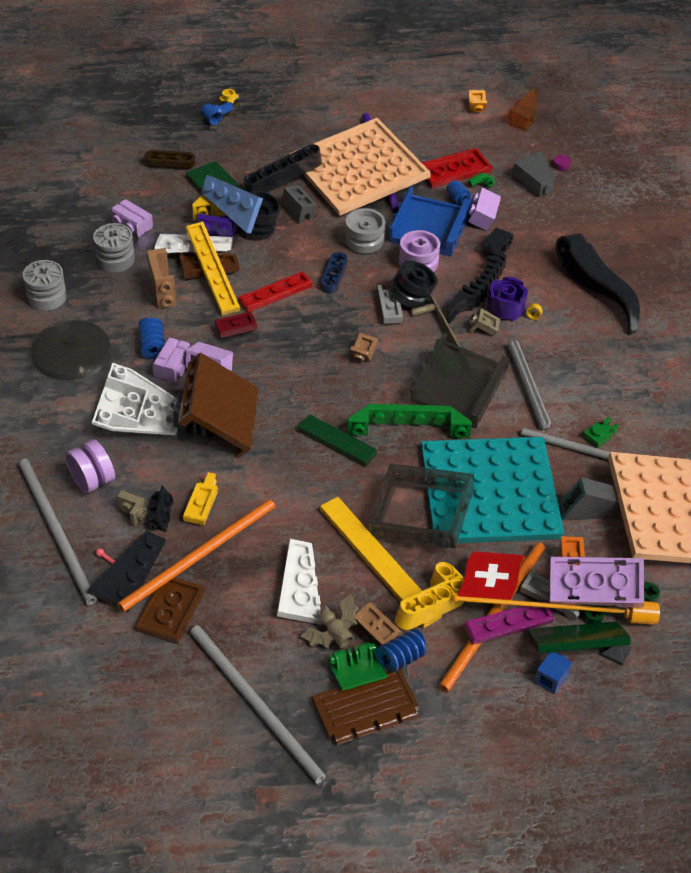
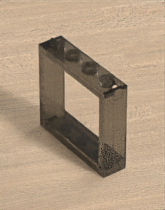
M389 464L368 523L370 533L377 539H390L398 542L456 549L475 488L473 475ZM396 485L461 492L450 532L385 523L384 519Z

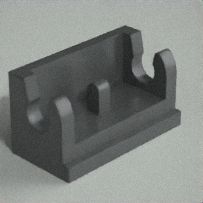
M299 185L284 188L281 205L298 224L303 223L304 216L309 213L307 218L311 220L317 204Z

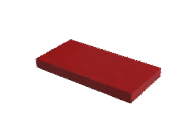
M477 148L422 163L430 171V178L425 179L431 189L447 185L453 180L461 181L472 178L479 173H490L493 169Z

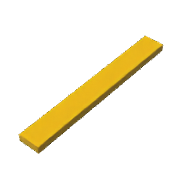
M339 497L320 506V511L400 602L422 592ZM442 615L421 624L423 628L428 627L441 619Z

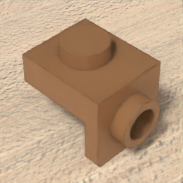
M359 333L354 347L351 346L350 348L353 358L364 362V360L370 362L378 344V338Z

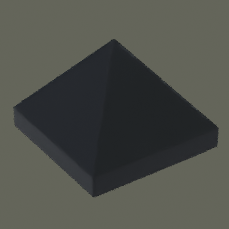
M632 646L605 647L601 656L623 665Z

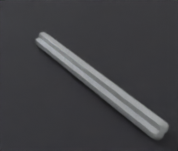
M516 340L510 341L508 343L510 354L539 427L542 430L549 429L550 419L519 342Z

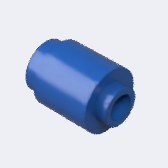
M453 180L447 185V193L456 204L462 205L465 198L470 199V191L460 181Z

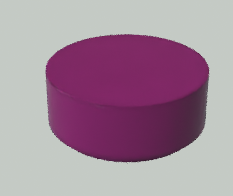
M558 155L554 158L553 166L558 170H567L570 167L571 159L565 155Z

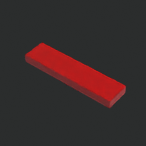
M302 271L239 296L238 300L243 308L250 312L313 287V282Z

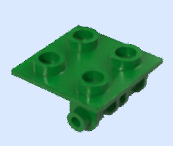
M366 642L365 644L358 645V650L356 646H353V654H351L349 648H346V651L344 649L333 652V655L329 656L328 664L342 691L387 678L383 667L376 659L374 643Z

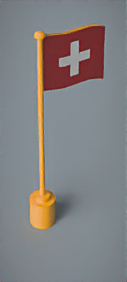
M473 551L467 561L464 582L458 594L452 596L454 603L465 601L623 613L628 623L657 625L660 617L658 602L644 601V608L624 607V609L513 601L512 598L518 585L519 569L526 555Z

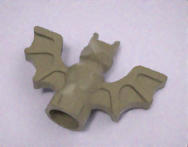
M351 594L340 602L342 618L340 620L336 619L335 614L324 605L325 609L320 614L318 612L316 614L321 619L322 624L327 626V631L320 632L310 627L301 635V638L309 641L312 647L323 645L328 649L333 641H336L340 648H346L354 641V636L348 629L350 626L358 624L355 619V613L359 609L354 604Z

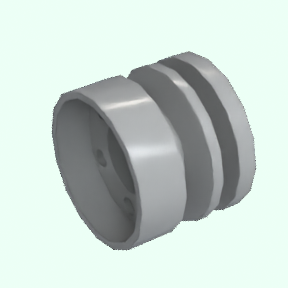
M109 223L96 229L93 234L96 262L99 268L108 272H121L130 268L135 262L131 230L127 226L118 223Z
M50 260L36 261L25 267L23 281L29 305L42 311L60 307L67 298L62 267Z

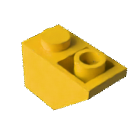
M204 194L192 204L194 220H197L198 214L217 217L226 216Z

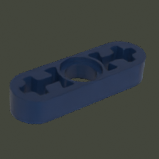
M335 252L331 255L321 280V290L324 293L332 294L338 290L347 267V255L345 253ZM332 271H337V272H339V273H338V274H331L330 272H332Z

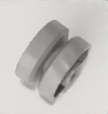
M363 208L354 210L347 215L345 220V242L351 250L366 254L378 251L383 247L385 218L380 212Z

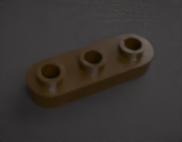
M149 150L144 154L145 163L152 167L189 169L196 164V156L191 152Z

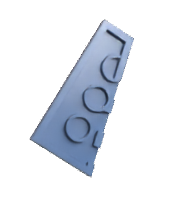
M207 175L201 193L246 233H251L263 198Z

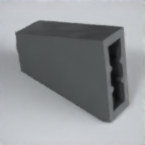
M536 152L514 162L512 176L537 197L540 198L552 192L554 176L543 152Z
M582 477L559 502L562 520L566 521L617 518L621 514L615 486Z

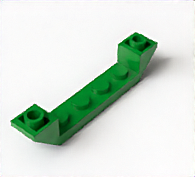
M368 404L348 418V434L356 436H368L369 424L449 426L450 438H470L472 421L451 406Z

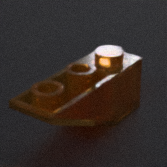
M537 88L528 92L514 108L510 109L508 113L509 125L526 131L534 124Z

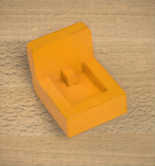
M469 90V111H485L487 107L485 90Z

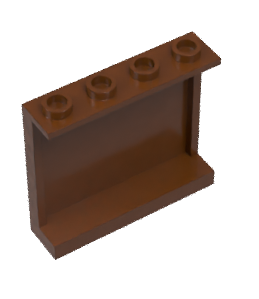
M200 352L188 362L178 423L184 427L191 421L200 424L237 446L236 457L239 458L244 453L249 452L253 445L252 435L254 432L256 403L258 401V388Z

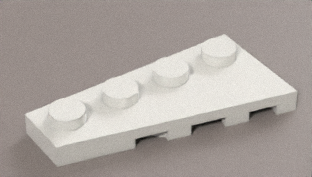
M160 234L155 244V249L166 248L167 253L195 252L188 235ZM210 236L216 251L226 252L231 250L232 237Z
M290 539L277 616L322 625L321 619L316 614V612L321 613L320 596H318V582L315 576L312 543Z

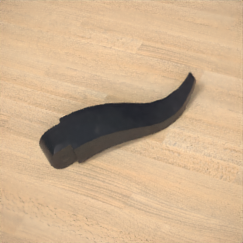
M576 233L559 237L556 241V253L562 262L561 268L566 275L582 289L614 302L622 310L626 318L628 335L636 333L640 318V304L635 291L607 267L591 243H587L582 234Z

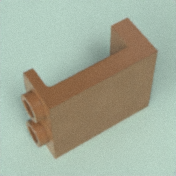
M166 248L148 250L149 276L157 307L175 306L177 304L174 276L169 275Z

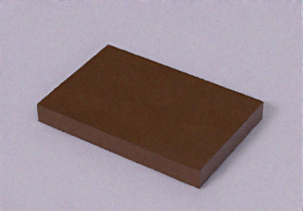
M174 577L154 591L135 626L136 632L178 645L205 593V587Z

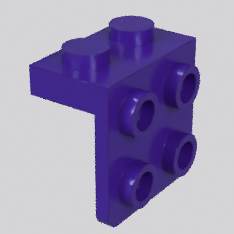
M198 214L197 223L204 222L209 236L232 237L233 241L238 225L227 215L217 217Z

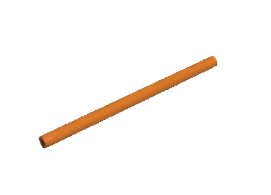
M268 499L117 603L121 612L127 611L275 508L274 502Z
M537 542L521 564L515 593L544 552L545 546L542 543ZM494 604L487 615L502 612L507 605ZM468 641L438 685L441 691L449 692L481 643L472 645L471 641Z

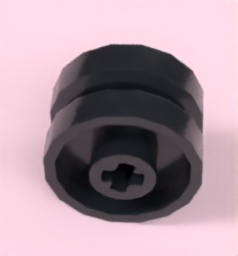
M405 261L400 265L389 287L392 296L399 303L407 307L418 308L425 306L438 281L435 273L428 266L417 261Z

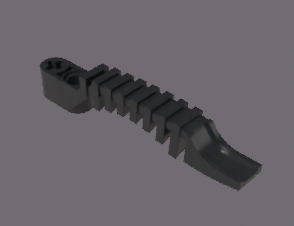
M496 227L486 239L482 252L488 256L487 267L480 274L481 278L477 277L475 279L476 283L471 281L469 283L470 287L464 284L462 286L463 291L460 290L447 309V323L450 324L461 312L473 311L475 307L478 308L480 302H483L485 297L489 295L491 283L496 279L499 280L505 269L507 259L505 252L513 241V233Z

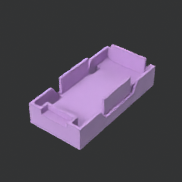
M551 557L550 603L581 604L585 606L616 605L618 607L644 608V558ZM568 597H579V600L568 599ZM614 598H626V601L614 600Z

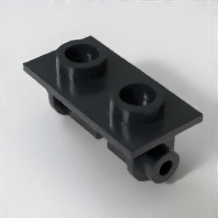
M163 485L160 491H156L151 496L149 508L151 512L148 514L146 524L150 530H156V528L161 527L164 532H167L173 497Z

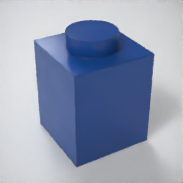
M550 652L537 669L534 683L555 694L568 677L572 662L561 654Z

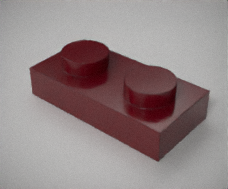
M250 311L215 320V327L220 338L256 330L257 322Z

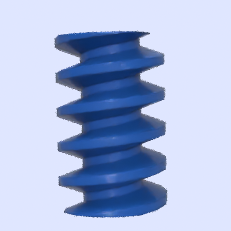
M146 317L138 323L141 353L147 359H155L165 345L163 323L158 318Z
M411 629L396 639H392L390 642L377 647L375 650L376 659L388 671L392 673L397 672L398 669H402L405 665L411 664L412 661H417L425 656V638L419 629Z

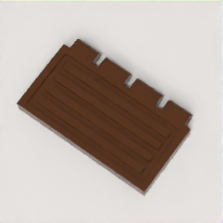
M398 669L394 673L390 671L385 672L387 678L342 691L341 687L313 695L312 702L328 739H334L336 745L353 740V732L356 738L375 733L374 725H377L379 731L398 725V717L401 723L417 719L419 705L402 670Z

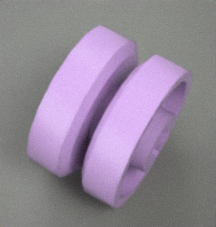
M422 230L406 233L400 241L399 265L405 261H417L428 266L434 272L438 268L440 241L438 237Z
M92 439L82 444V450L76 447L65 453L68 469L74 481L84 493L88 494L97 489L98 483L105 485L115 480L112 463L106 451L97 440Z

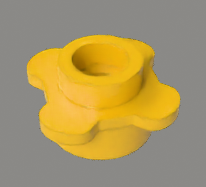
M225 89L222 91V96L219 97V100L225 103H234V100L238 98V94H235L233 89Z

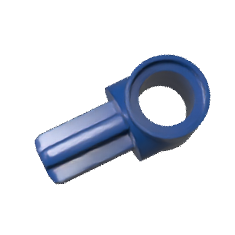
M231 102L220 106L217 104H205L200 113L209 123L216 125L221 121L223 114L232 111L234 108Z

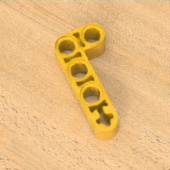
M439 562L436 564L430 580L431 588L401 601L395 617V624L403 630H410L463 605L464 601L454 603L452 596L458 594L464 582V577L449 563Z

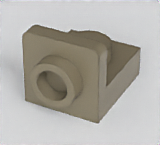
M481 308L470 317L468 322L470 324L469 332L473 333L478 327L494 336L498 332L500 318Z
M121 490L117 495L119 509L126 514H130L131 525L137 526L147 513L144 498Z

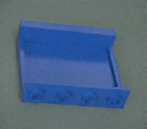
M411 186L409 191L404 194L403 203L400 202L398 213L394 214L393 224H389L387 234L390 235L389 242L400 245L401 238L406 233L416 230L428 231L438 237L440 241L439 254L452 257L470 216L468 211L472 205V199L465 198L462 206L413 195L414 186Z

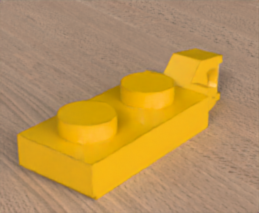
M208 472L204 483L199 482L196 484L183 515L184 521L205 525L218 493L216 474Z

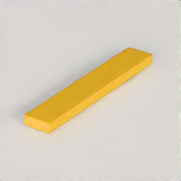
M204 222L186 226V232L221 315L224 316L240 311V306Z

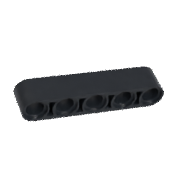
M316 144L308 145L248 174L244 178L246 191L268 192L319 167L322 164L319 146Z

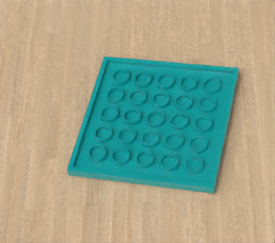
M544 437L421 441L434 544L556 540L564 536L565 533Z

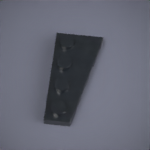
M146 530L88 589L87 593L118 607L117 603L143 586L165 545L166 539Z

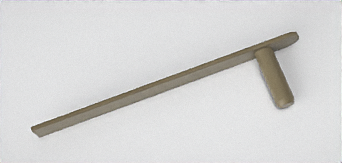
M430 295L431 304L412 309V316L432 311L436 312L470 377H472L473 368L433 295Z

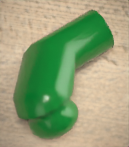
M479 173L468 179L471 187L479 183L488 187H492L495 184L494 178L485 173Z

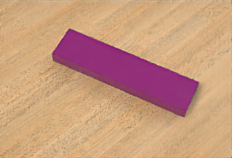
M520 606L465 621L463 626L472 645L547 625L553 623L555 619L549 608Z

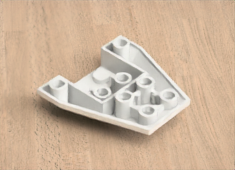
M112 363L92 424L111 431L175 436L178 429H175L173 425V416L178 399L134 370Z

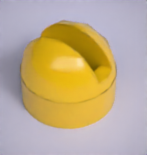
M537 303L531 304L526 311L528 318L532 320L539 319L542 315V307Z

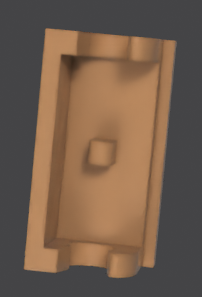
M371 602L355 614L357 623L381 645L402 635L401 630Z

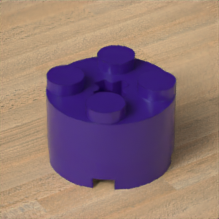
M503 277V280L499 281L498 279L494 280L490 285L489 313L509 321H516L524 313L528 289L523 286L524 283L514 277Z

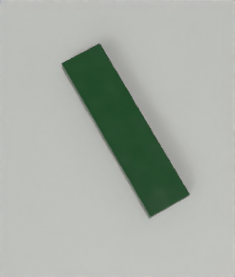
M311 414L298 426L299 432L364 467L377 455V449Z

